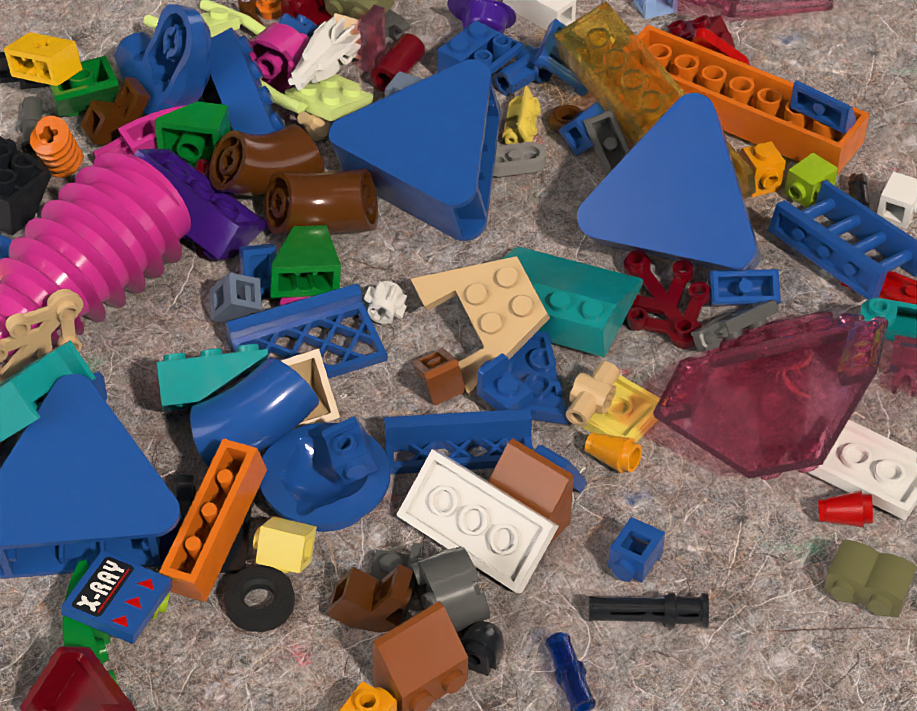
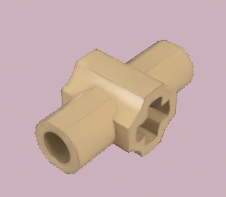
M601 361L591 375L580 373L577 376L570 392V402L572 404L566 411V417L572 424L584 427L595 412L601 415L608 412L616 394V386L613 384L620 374L619 369L613 363Z

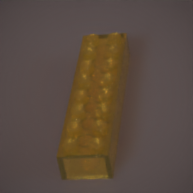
M607 1L554 34L559 56L593 97L599 101L605 111L613 109L622 131L634 146L680 97L686 94ZM727 141L744 199L756 192L754 171Z

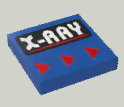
M102 550L62 604V615L134 644L171 590L172 578Z

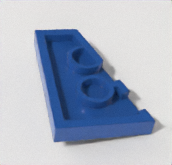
M537 331L509 359L508 371L534 390L533 400L521 408L531 409L532 420L568 425L566 417L567 408L566 405L564 406L562 387L556 372V361L548 332Z

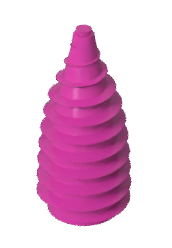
M105 152L95 158L92 166L81 169L76 175L75 183L65 184L60 189L58 200L48 201L43 206L41 218H34L26 224L25 237H18L11 241L9 245V258L0 259V340L11 336L5 327V322L10 316L17 313L25 314L46 307L48 298L60 289H70L83 300L82 311L74 319L75 334L81 335L84 332V326L80 317L84 316L94 322L104 321L106 312L103 303L114 308H122L126 304L124 290L131 293L143 292L145 289L144 276L157 279L164 273L163 262L177 263L182 256L179 240L190 231L191 218L186 204L170 181L151 164L130 154ZM42 322L31 325V329L39 327ZM60 326L51 334L53 347H58L57 341L59 336L57 331L60 330ZM20 348L9 351L7 357L15 354Z

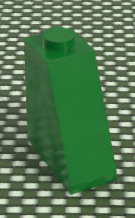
M327 225L293 226L271 264V298L316 296L340 289L341 263Z

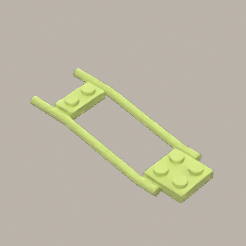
M202 0L200 3V8L206 11L201 16L209 26L211 37L231 27L234 30L240 29V25L256 35L266 29L265 26L250 16L211 0ZM146 15L143 23L145 26L155 30L159 18ZM337 74L320 82L312 83L311 81L301 90H297L296 87L285 90V94L280 93L260 79L262 85L266 86L270 91L276 105L297 114L307 111L330 122L373 103V94L361 90L359 83Z

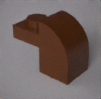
M125 77L114 102L92 100L80 126L93 144L107 145L121 137L118 128L142 117L141 114L147 106L150 95L137 78Z
M399 564L382 580H379L356 567L351 568L335 583L326 615L356 629L379 633L394 629L399 626L403 608L407 605L412 595V588L409 585L413 571Z

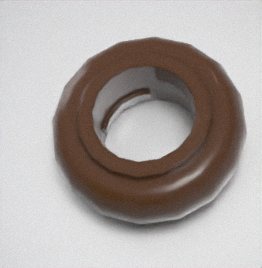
M573 105L557 106L550 112L548 124L553 131L560 134L558 130L583 110Z

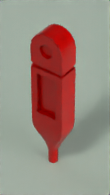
M705 28L696 29L692 40L693 43L750 65L748 58L720 37L718 38L712 31Z

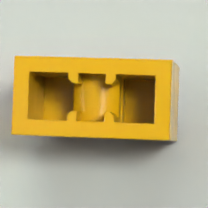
M28 32L4 48L12 77L58 86L82 70L76 42L73 40Z

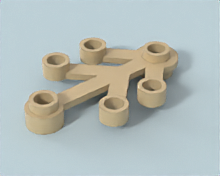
M70 289L57 290L48 298L46 307L25 314L17 313L6 320L5 327L11 336L0 340V363L7 358L9 351L20 349L5 366L0 365V383L20 370L36 351L38 358L52 351L51 334L58 326H60L61 337L57 341L58 347L71 340L78 352L82 349V343L75 334L74 319L83 308V300L77 293ZM42 322L39 327L31 329V325Z

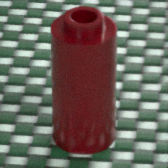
M402 34L372 70L370 77L373 85L385 93V88L399 71L409 74L425 54L423 42L413 34Z

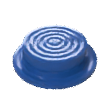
M314 423L293 429L281 439L271 444L262 457L267 471L260 484V491L266 503L283 518L317 526L316 531L318 532L341 530L358 522L378 506L384 498L390 483V463L382 446L372 436H370L379 470L347 485L343 482L333 468L327 443L321 432L338 423Z

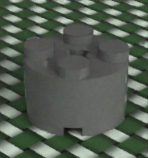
M464 547L452 548L410 565L418 586L415 588L423 610L440 601L445 607L456 632L468 628L476 622L490 618L485 593L480 592L477 582L480 579Z

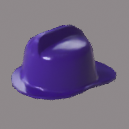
M448 0L447 2L449 11L462 21L463 29L474 21H478L503 34L505 29L512 27L516 22L517 16L515 11L509 5L500 1Z

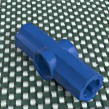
M532 45L525 46L518 53L516 61L494 73V83L497 85L500 93L508 96L534 80L538 83H544L551 78L553 73L544 67L540 69L532 64V60L540 46L538 48ZM550 54V57L560 64L564 63L553 54Z

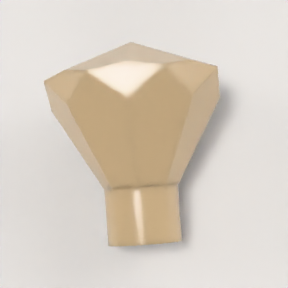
M304 111L300 112L297 117V121L304 125L305 132L315 141L325 138L332 125L330 121Z

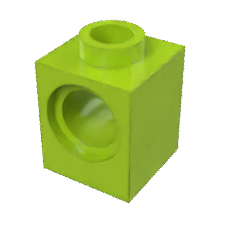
M811 153L788 170L784 195L805 208L815 204L823 181L827 180L835 186L838 167L817 154Z

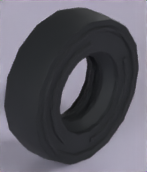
M260 565L244 568L233 575L226 585L224 594V605L230 620L237 627L250 632L273 630L285 623L293 612L295 593L290 579L276 568ZM256 589H267L274 594V601L269 606L260 609L249 607L244 599L250 591Z

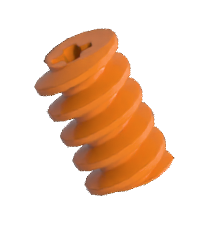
M52 115L42 117L31 133L30 144L42 164L51 170V176L56 178L69 177L80 168L84 155L64 120Z

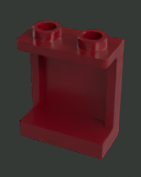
M61 646L57 648L20 706L21 711H137L90 647Z

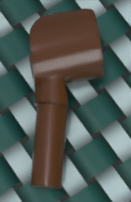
M238 0L239 11L264 26L257 14L256 0H250L249 2Z

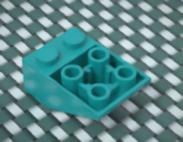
M258 344L238 346L235 353L222 354L221 348L202 350L199 357L186 358L185 353L164 355V360L157 362L162 412L192 409L195 404L218 395L250 373L249 370L257 368L267 358L268 349L259 350Z

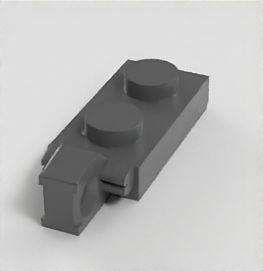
M773 299L748 304L704 324L703 327L691 332L697 348L696 351L702 352L719 348L722 339L726 341L743 335V328L754 329L767 324L766 318L779 312L776 301Z

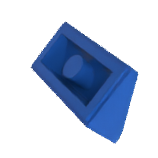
M797 80L794 82L790 108L843 134L855 124L856 117L852 106Z

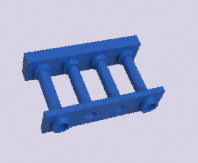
M827 180L822 182L815 204L801 211L786 200L776 204L768 231L867 300L879 297L887 273L898 267L903 268L915 277L917 276V240ZM824 215L832 220L834 224L825 228L814 219ZM849 232L861 241L851 245L839 236ZM875 249L885 256L886 259L877 263L865 255V253Z

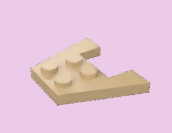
M517 256L411 278L427 311L456 295L459 296L484 346L483 349L458 362L465 389L471 398L477 393V372L486 361L493 360L502 353L510 359L550 319Z

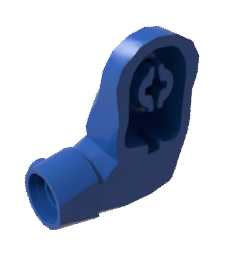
M168 4L160 14L153 37L144 32L133 33L126 36L118 44L114 57L123 81L125 77L137 78L150 95L147 106L143 110L145 115L172 107L189 105L199 100L210 79L211 32L209 26L195 8Z

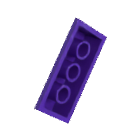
M138 149L134 156L145 160L160 171L178 191L186 204L191 218L190 231L183 238L195 241L203 247L202 252L209 258L217 261L234 258L239 254V247L247 246L266 228V221L229 193L216 190L209 178L170 149Z

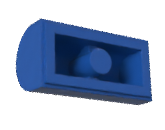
M779 269L717 270L709 272L707 285L709 286L710 298L708 302L710 306H746L773 299L777 305L781 303Z

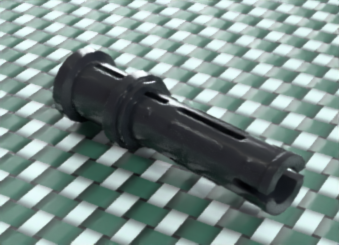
M674 592L664 594V598L589 596V622H664V626H668V628H674L676 624H700L701 628L708 629L709 596L708 593H701L700 597L676 596Z

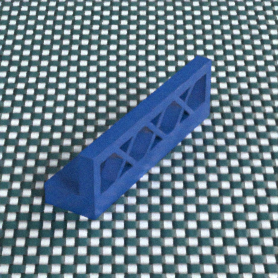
M531 409L384 417L385 451L390 463V474L419 473L432 449L448 450L452 453L449 458L468 470L495 468L504 451L503 449L512 438L533 450ZM479 446L488 451L484 456L475 457L467 452L471 447ZM409 451L415 456L409 461H394L393 452Z

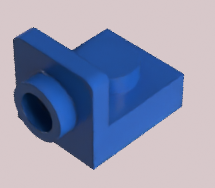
M503 353L493 360L486 361L478 370L477 395L496 410L521 409L533 400L534 390L508 371L509 358Z

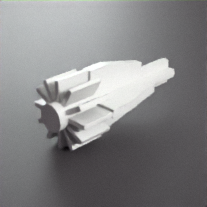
M332 17L328 22L324 21L313 32L314 34L310 38L302 54L303 56L295 67L296 69L291 73L292 76L288 79L289 84L295 85L297 90H301L310 81L312 83L320 82L334 76L343 65L346 66L361 48L360 44L355 43L361 37L360 34H350V31L355 27L354 24L345 29L344 18L336 23L335 17Z

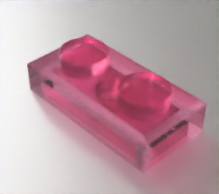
M373 5L366 15H362L358 23V32L361 36V48L358 50V55L361 57V70L369 73L372 72L385 55V8Z

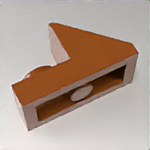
M444 348L411 362L416 375L423 380L434 405H438L465 392L459 363Z

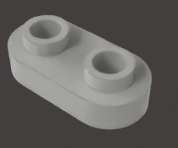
M536 142L497 146L493 176L503 177L540 171L546 164V149Z

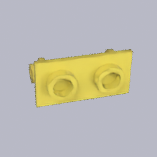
M525 86L523 96H516L509 102L506 117L508 122H505L502 135L506 144L533 142V137L537 134L536 122L538 115L541 113L539 100L537 97L532 96L528 86Z

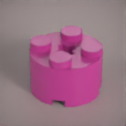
M275 22L249 42L253 49L250 56L252 61L255 60L262 70L264 77L261 80L280 93L291 89L294 85H290L288 79L292 76L291 73L296 69L295 67L303 56L302 54L310 38L288 25Z

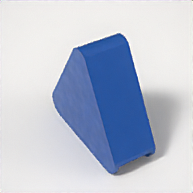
M476 59L462 61L337 119L331 125L329 139L342 171L368 169L378 197L459 241L475 239L485 230L501 119L500 105L496 98L492 75L487 64Z
M689 93L680 97L592 191L578 209L577 221L580 229L596 243L603 246L631 252L638 250L649 256L673 261L686 260L690 261L692 265L714 270H754L760 262V250L720 117L711 100L699 93Z
M69 374L61 377L55 382L37 410L40 418L27 426L0 468V578L70 574L74 572L79 561L86 560L88 567H90L102 550L142 567L162 566L183 523L178 500L91 380L80 374Z

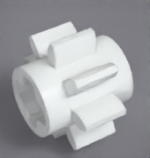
M379 281L376 288L369 286L363 298L366 301L365 308L370 318L381 324H391L394 317L401 319L407 307L404 304L407 295L403 294L402 289L397 284L389 281Z

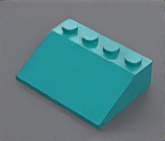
M517 246L502 258L518 257L550 317L538 331L548 332L551 343L605 357L643 285L642 278Z

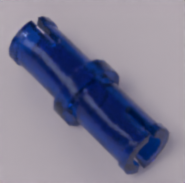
M567 632L555 633L547 638L545 645L548 647L556 668L554 671L556 682L563 686L571 711H590L596 706V702L585 679L587 673L585 665L582 661H578L570 641V635Z

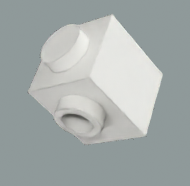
M893 171L881 194L877 214L893 225L907 229L914 214H917V179Z

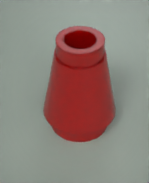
M862 490L825 499H818L819 522L864 528V524H873L872 494H862Z

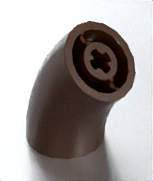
M289 125L283 129L266 134H250L241 131H230L225 134L217 143L212 154L209 178L212 186L218 191L235 195L265 196L269 180L275 172H324L325 167L318 147L312 138L301 127Z
M368 169L333 172H275L270 178L265 192V221L273 234L289 235L293 226L327 225L330 234L374 231L378 223V202L372 176Z

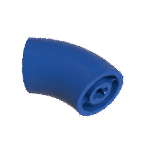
M269 357L231 388L192 407L190 422L193 439L200 456L208 467H210L222 439L258 448L260 452L299 425L319 405V399L311 386L295 370L282 361Z

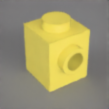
M273 516L261 527L259 526L255 532L253 548L257 550L255 563L276 568L283 573H289L290 571L301 573L312 561L317 526Z

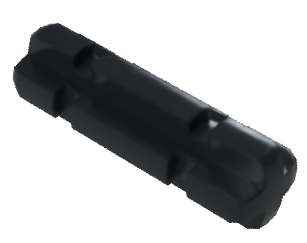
M852 173L849 176L850 181L848 182L849 195L870 209L867 177L863 173Z

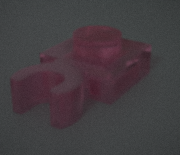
M895 335L889 372H895L891 385V391L894 394H897L900 384L907 383L912 388L911 396L915 397L917 395V338Z

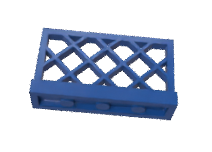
M358 283L226 322V341L231 353H235L238 346L258 344L260 348L268 349V356L273 352L289 358L299 355L300 353L298 352L302 344L306 342L321 348L319 351L322 358L326 351L343 356L342 361L336 365H329L323 362L328 379L385 362L388 359V354L362 302L363 294ZM358 315L362 322L358 330L341 324L343 319ZM323 326L330 329L327 338L323 340L310 335V330ZM336 332L353 338L348 349L331 343ZM285 336L298 339L292 350L277 345V340ZM362 341L372 345L376 352L362 355L354 352V349L358 342Z

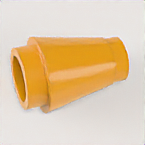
M592 432L585 442L586 453L591 454L620 473L625 471L633 472L641 460L642 447L635 442L634 438Z

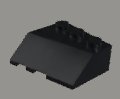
M1 136L0 231L13 236L30 220L34 219L51 179V170L29 153H21L13 140L10 138L4 139Z

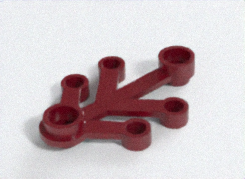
M635 250L630 252L624 259V274L642 278L643 286L651 297L636 296L631 306L632 309L627 314L629 328L636 331L644 329L667 334L670 341L680 349L694 347L695 343L691 332L702 327L697 319L703 304L709 301V286L704 282H695L689 286L690 302L684 315H682L677 306L687 282L693 278L692 263L686 260H678L673 264V280L666 293L651 272L650 258L642 251ZM647 311L664 314L667 320L650 318Z

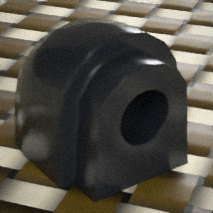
M485 621L476 622L465 631L461 643L468 656V669L488 676L491 669L496 670L503 655L504 638L501 630L496 625Z

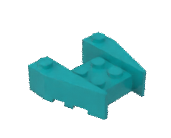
M71 340L24 366L0 383V442L40 418L37 410L58 379L69 374L84 375L91 381L96 378Z

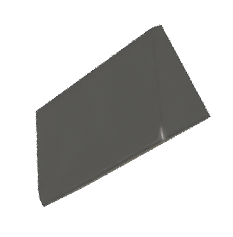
M613 109L583 121L606 176L631 150Z

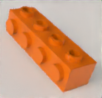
M222 439L159 571L160 574L172 578V588L170 590L172 593L206 603L267 471L258 448Z

